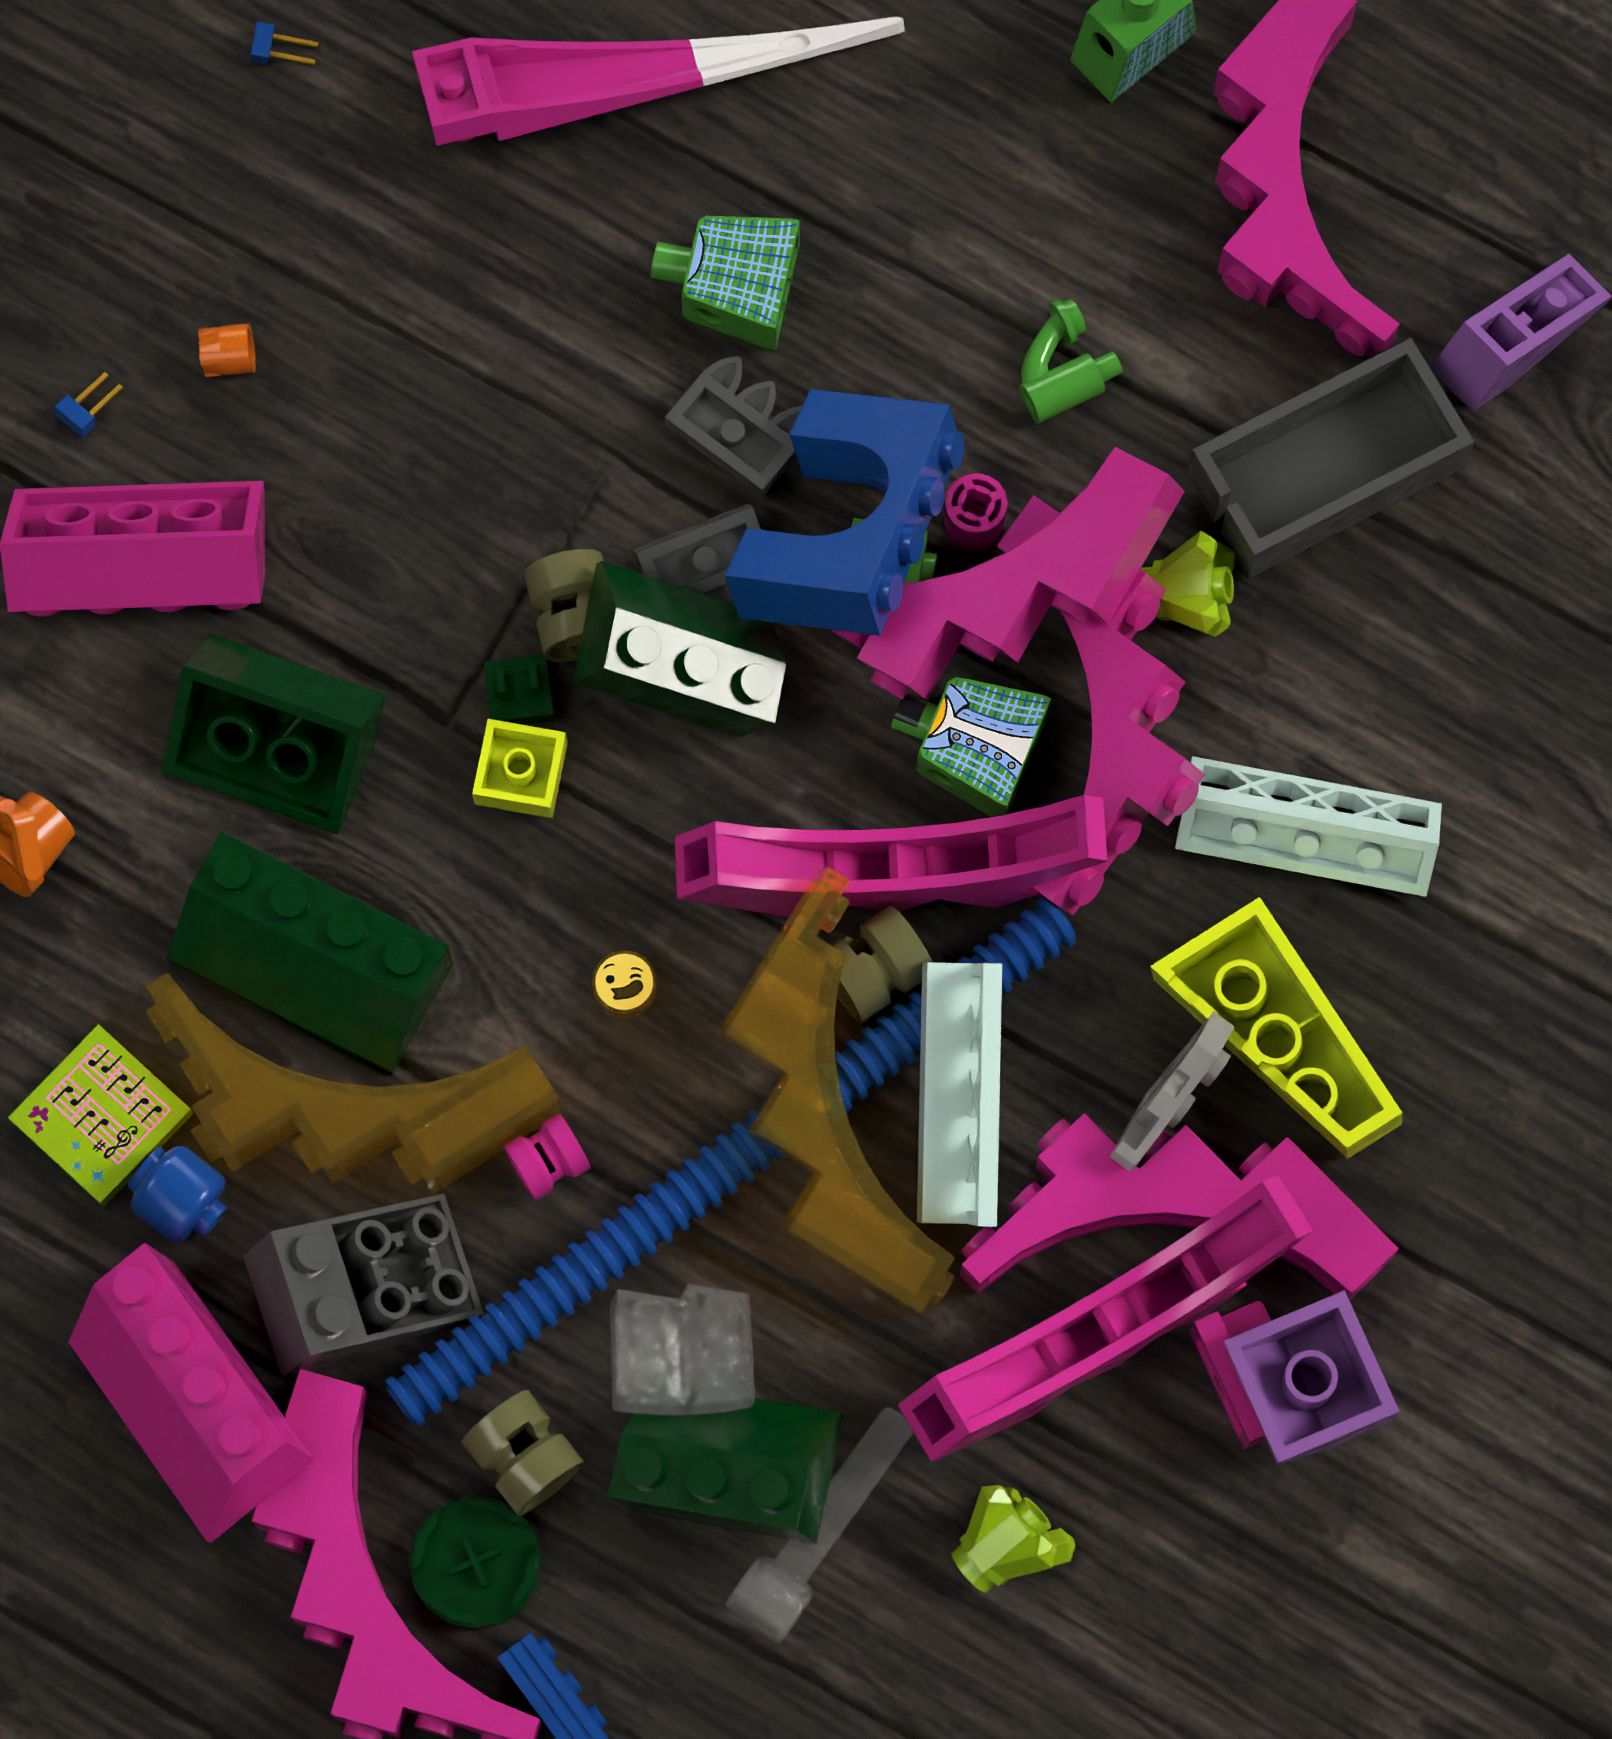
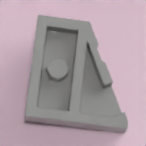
M1213 1011L1144 1095L1112 1151L1110 1158L1131 1172L1164 1128L1168 1125L1173 1129L1181 1121L1196 1099L1191 1093L1198 1083L1201 1082L1209 1087L1229 1061L1231 1055L1222 1049L1234 1029L1232 1024Z

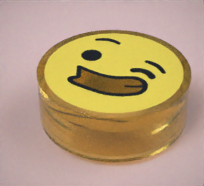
M632 951L611 953L599 962L593 973L592 986L595 999L599 1006L612 1016L619 1018L638 1016L645 1012L655 999L657 992L655 971L650 962L638 953Z

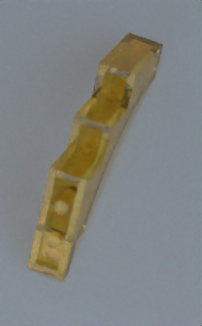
M825 867L816 872L716 1035L781 1076L749 1128L748 1133L813 1173L779 1229L911 1312L922 1313L926 1305L935 1308L950 1288L954 1275L948 1269L955 1257L928 1238L897 1207L882 1188L866 1162L850 1127L840 1093L834 1039L837 990L846 955L816 936L820 929L830 933L841 919L850 900L842 896L850 880L832 868Z

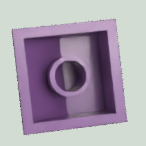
M1345 1290L1223 1341L1224 1348L1277 1465L1334 1448L1386 1426L1400 1412Z

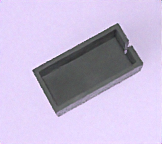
M1410 338L1192 449L1187 477L1213 521L1215 522L1224 517L1220 533L1229 548L1234 551L1235 558L1247 579H1250L1465 468L1474 445V440L1416 344Z

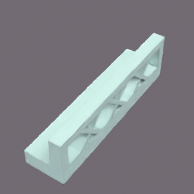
M1192 756L1191 763L1206 774L1201 781L1225 785L1230 789L1224 790L1203 786L1201 782L1198 784L1199 792L1195 801L1186 812L1181 814L1175 849L1426 897L1439 847L1442 803ZM1271 795L1288 797L1293 801L1276 800ZM1333 807L1351 809L1355 814L1339 812ZM1396 819L1425 823V828L1402 824Z
M922 962L917 1222L970 1224L974 1226L997 1227L1002 964Z

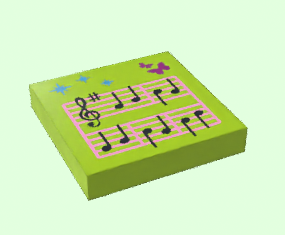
M98 1024L8 1118L104 1207L134 1176L151 1153L158 1147H162L194 1113L191 1108Z

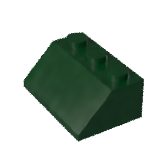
M604 561L596 563L572 683L740 737L775 724L786 661L772 622L739 618L736 607L733 604Z
M209 633L183 664L161 772L338 835L374 750L387 695Z
M655 1380L622 1431L608 1497L634 1512L817 1545L844 1414Z

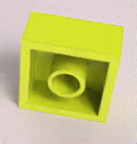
M488 719L472 792L474 804L553 818L568 745L566 732Z

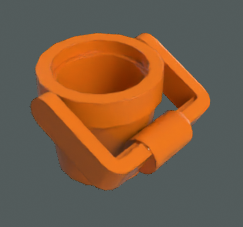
M27 792L16 802L0 796V883L23 897H30L42 885L44 875L75 834L73 826L61 811L51 802L34 792Z

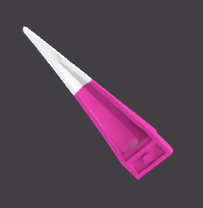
M890 17L795 31L689 40L563 42L471 37L412 51L437 146L455 141H467L476 136L494 132L498 141L897 35L904 32L905 28L903 18Z

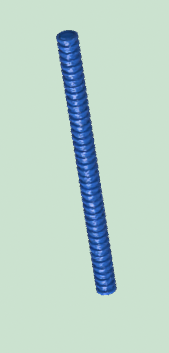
M1040 898L1035 902L1036 910L1031 912L1025 909L1020 913V921L1017 924L1012 921L1007 922L1003 927L1004 933L1002 935L992 933L988 936L989 944L983 947L977 944L972 948V957L968 959L961 956L956 960V963L1002 964V994L1007 995L1012 991V982L1015 980L1019 983L1025 982L1028 979L1027 971L1033 969L1038 972L1044 967L1043 960L1046 957L1054 960L1060 955L1059 948L1061 946L1071 948L1075 945V931L1067 917L1056 904L1045 898ZM913 991L908 995V1004L905 1006L900 1003L892 1007L893 1015L889 1018L885 1015L879 1016L876 1019L877 1027L874 1029L864 1027L860 1030L861 1038L855 1041L849 1038L844 1042L845 1050L841 1053L835 1050L828 1054L829 1062L825 1065L820 1062L815 1063L812 1066L813 1074L807 1077L804 1074H800L796 1077L797 1085L792 1089L788 1086L779 1090L781 1096L776 1101L772 1098L766 1099L763 1102L764 1110L759 1113L754 1109L747 1113L749 1121L743 1125L736 1121L731 1125L732 1133L727 1137L722 1133L715 1137V1146L709 1148L704 1145L699 1148L698 1153L700 1157L694 1161L687 1157L682 1161L683 1169L677 1173L671 1169L666 1173V1182L660 1184L655 1181L650 1184L651 1193L645 1197L640 1193L633 1197L635 1204L629 1209L624 1205L617 1209V1218L612 1221L607 1217L601 1220L602 1229L596 1233L591 1229L586 1231L583 1243L578 1245L574 1241L567 1246L568 1254L563 1257L559 1254L552 1256L551 1261L553 1265L547 1269L542 1266L537 1267L534 1270L536 1275L534 1279L528 1281L526 1278H522L518 1281L519 1290L513 1294L506 1290L501 1294L504 1301L497 1306L492 1302L488 1303L485 1306L487 1312L485 1315L479 1318L473 1314L468 1318L470 1326L464 1330L459 1326L451 1331L454 1337L448 1342L439 1339L435 1342L436 1351L430 1355L423 1351L418 1355L421 1362L414 1367L409 1363L405 1364L402 1367L404 1374L399 1378L395 1379L392 1375L386 1378V1390L412 1425L415 1423L418 1427L424 1425L426 1421L423 1416L430 1411L435 1415L439 1414L442 1411L440 1404L447 1399L454 1403L459 1399L457 1391L464 1386L467 1390L473 1389L476 1386L474 1379L480 1374L484 1378L489 1377L492 1374L490 1367L498 1362L501 1366H504L509 1362L507 1355L515 1350L520 1354L525 1350L523 1343L529 1338L535 1342L542 1338L541 1329L546 1326L550 1329L557 1327L558 1321L556 1318L564 1313L567 1317L572 1316L575 1313L573 1306L579 1301L584 1305L588 1304L591 1301L590 1293L596 1289L603 1293L608 1289L606 1282L613 1277L619 1281L624 1277V1272L622 1271L624 1268L630 1265L635 1269L641 1264L639 1257L646 1253L650 1257L656 1254L657 1249L655 1245L661 1241L667 1245L673 1241L672 1233L677 1229L683 1233L690 1228L688 1221L693 1217L699 1221L706 1217L704 1209L711 1205L714 1208H718L722 1205L721 1197L726 1193L732 1197L739 1192L737 1185L742 1181L748 1185L755 1181L753 1173L760 1169L764 1173L770 1170L771 1164L769 1161L775 1157L782 1161L787 1157L786 1149L791 1145L796 1149L803 1145L802 1137L807 1133L812 1137L816 1136L820 1132L818 1125L822 1122L831 1125L836 1121L835 1113L841 1110L844 1113L852 1109V1100L857 1098L863 1101L868 1097V1088L871 1086L876 1089L881 1088L884 1085L883 1077L887 1074L891 1077H896L900 1074L899 1066L902 1063L907 1065L915 1063V1054L920 1051L922 993L919 994Z

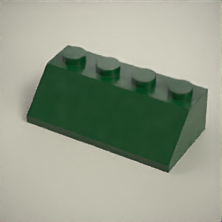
M222 831L190 885L167 955L169 962L392 1075L453 966L447 944Z

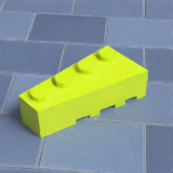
M1260 897L1150 966L1154 981L1202 1025L1213 1011L1232 1024L1234 1029L1225 1046L1347 1159L1402 1125V1111Z

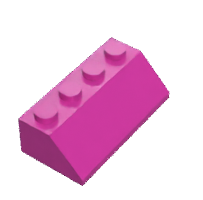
M264 481L14 489L0 540L8 612L26 611L33 616H50L61 610L89 609L96 614H112L124 608L152 607L160 612H174L186 606L215 605L217 608L224 610H236L244 608L249 604L261 603L265 579Z
M143 1243L93 1284L68 1342L204 1539L212 1543L314 1458L175 1262L148 1244Z

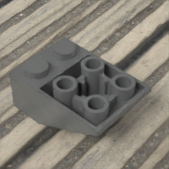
M444 1193L270 1231L243 1256L282 1378L298 1375L300 1369L312 1372L341 1365L468 1322V1318L473 1314L479 1318L484 1315Z

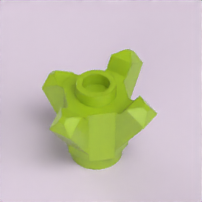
M1199 531L1164 560L1154 561L1153 566L1141 567V570L1166 590L1160 600V608L1156 618L1163 621L1173 620L1214 637L1228 629L1231 620L1226 604H1230L1234 596V583L1231 573L1236 557L1234 551L1226 545L1216 542L1208 534Z
M999 1485L981 1487L967 1532L959 1539L961 1544L952 1551L951 1555L955 1564L968 1581L981 1592L987 1593L995 1585H1003L1011 1578L1051 1569L1053 1566L1070 1562L1075 1549V1541L1061 1528L1048 1531L1051 1528V1524L1046 1515L1032 1500L1027 1497L1022 1499L1015 1488H1004Z

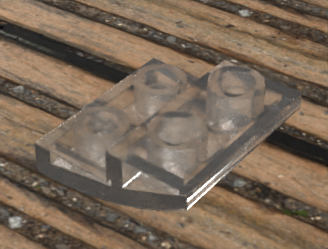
M687 1284L681 1298L677 1299L617 1289L610 1303L613 1411L652 1415H697L752 1407L755 1401L749 1293Z

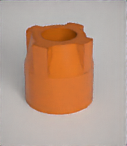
M249 323L198 329L199 358L205 372V377L255 373V347Z

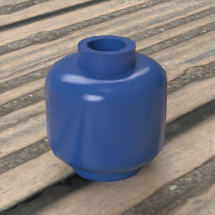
M184 1145L176 1146L168 1151H165L162 1147L155 1149L140 1166L127 1188L134 1192L131 1200V1209L134 1214L173 1243L187 1239L193 1232L205 1238L228 1208L219 1201L225 1189L226 1182L224 1176Z

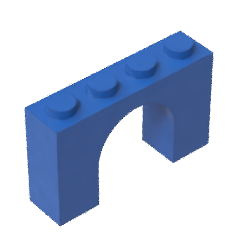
M810 389L790 432V438L803 477L869 485L882 490L886 494L880 505L866 519L851 528L829 535L808 536L746 528L727 569L725 578L739 618L880 636L890 612H895L901 604L903 582L911 564L917 563L922 555L924 534L932 516H937L942 509L944 488L952 469H958L961 465L965 447L964 436L961 432L957 431L950 404Z

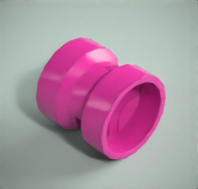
M978 473L964 475L953 482L947 491L943 518L945 535L952 545L962 551L977 553L987 551L998 543L1003 536L1008 506L1006 492L1000 483L988 475ZM975 501H976V502H980V503H982L985 507L981 506L980 504H975L974 502H975Z
M560 1113L543 1121L540 1131L529 1138L519 1135L503 1145L512 1166L534 1201L552 1192L554 1183L565 1176L576 1178L591 1169L585 1153ZM537 1143L554 1171L551 1174L534 1146Z

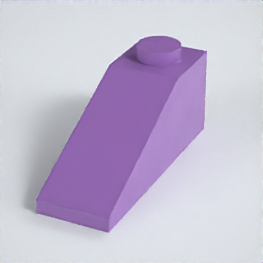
M1568 254L1466 320L1430 369L1473 412L1514 384L1599 311L1612 296Z

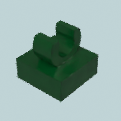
M543 654L483 662L490 718L492 720L521 725L555 721L548 663Z

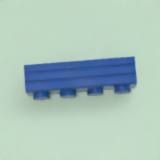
M529 1633L497 1657L556 1739H609L601 1729L608 1723L593 1703L586 1708L577 1694L583 1689L569 1670L561 1674L552 1661L558 1655L544 1636L537 1641L532 1633Z

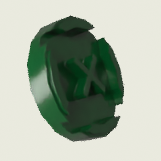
M476 1495L449 1502L444 1507L441 1506L429 1514L413 1538L409 1558V1568L414 1589L429 1612L451 1626L471 1630H481L503 1625L524 1610L538 1588L542 1567L537 1536L523 1515L518 1516L511 1506L499 1499Z

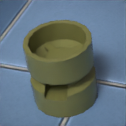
M594 549L563 551L535 561L524 571L531 605L534 610L543 612L536 621V627L545 659L554 662L577 660L596 563L604 561L601 552Z
M891 905L886 906L860 924V936L856 939L843 935L815 954L816 963L831 990L848 1013L861 1024L891 1004V992L895 989L907 994L922 983V962H933L913 928L901 913Z
M529 1390L521 1391L500 1404L481 1419L461 1441L483 1472H497L499 1476L495 1486L518 1516L530 1512L548 1500L571 1481L585 1465L583 1459L562 1433L550 1434L547 1431L551 1419ZM521 1442L526 1449L516 1456L512 1448Z

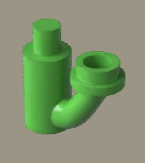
M1071 298L1063 302L1056 299L1049 303L1051 317L1046 321L1030 345L1023 361L1021 370L1022 384L1019 385V390L1027 411L1037 424L1104 393V382L1123 373L1121 363L1113 351L1094 360L1088 353H1085L1051 370L1048 369L1050 358L1061 338L1070 345L1077 341L1078 335L1086 332L1083 316Z

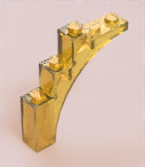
M169 973L146 986L155 1002V1005L145 1010L165 1043L175 1037L180 1041L189 1057L181 1061L179 1065L198 1095L200 1096L208 1090L212 1092L191 1106L201 1124L190 1131L209 1161L212 1163L222 1156L232 1173L291 1135L299 1132L300 1136L291 1141L299 1157L311 1174L322 1168L332 1184L396 1143H399L400 1148L391 1154L408 1182L413 1186L422 1180L431 1195H434L503 1151L505 1143L519 1135L527 1136L541 1127L543 1121L557 1113H563L560 1098L526 1046L479 1069L430 1083L375 1087L328 1082L280 1067L236 1043L196 1009Z

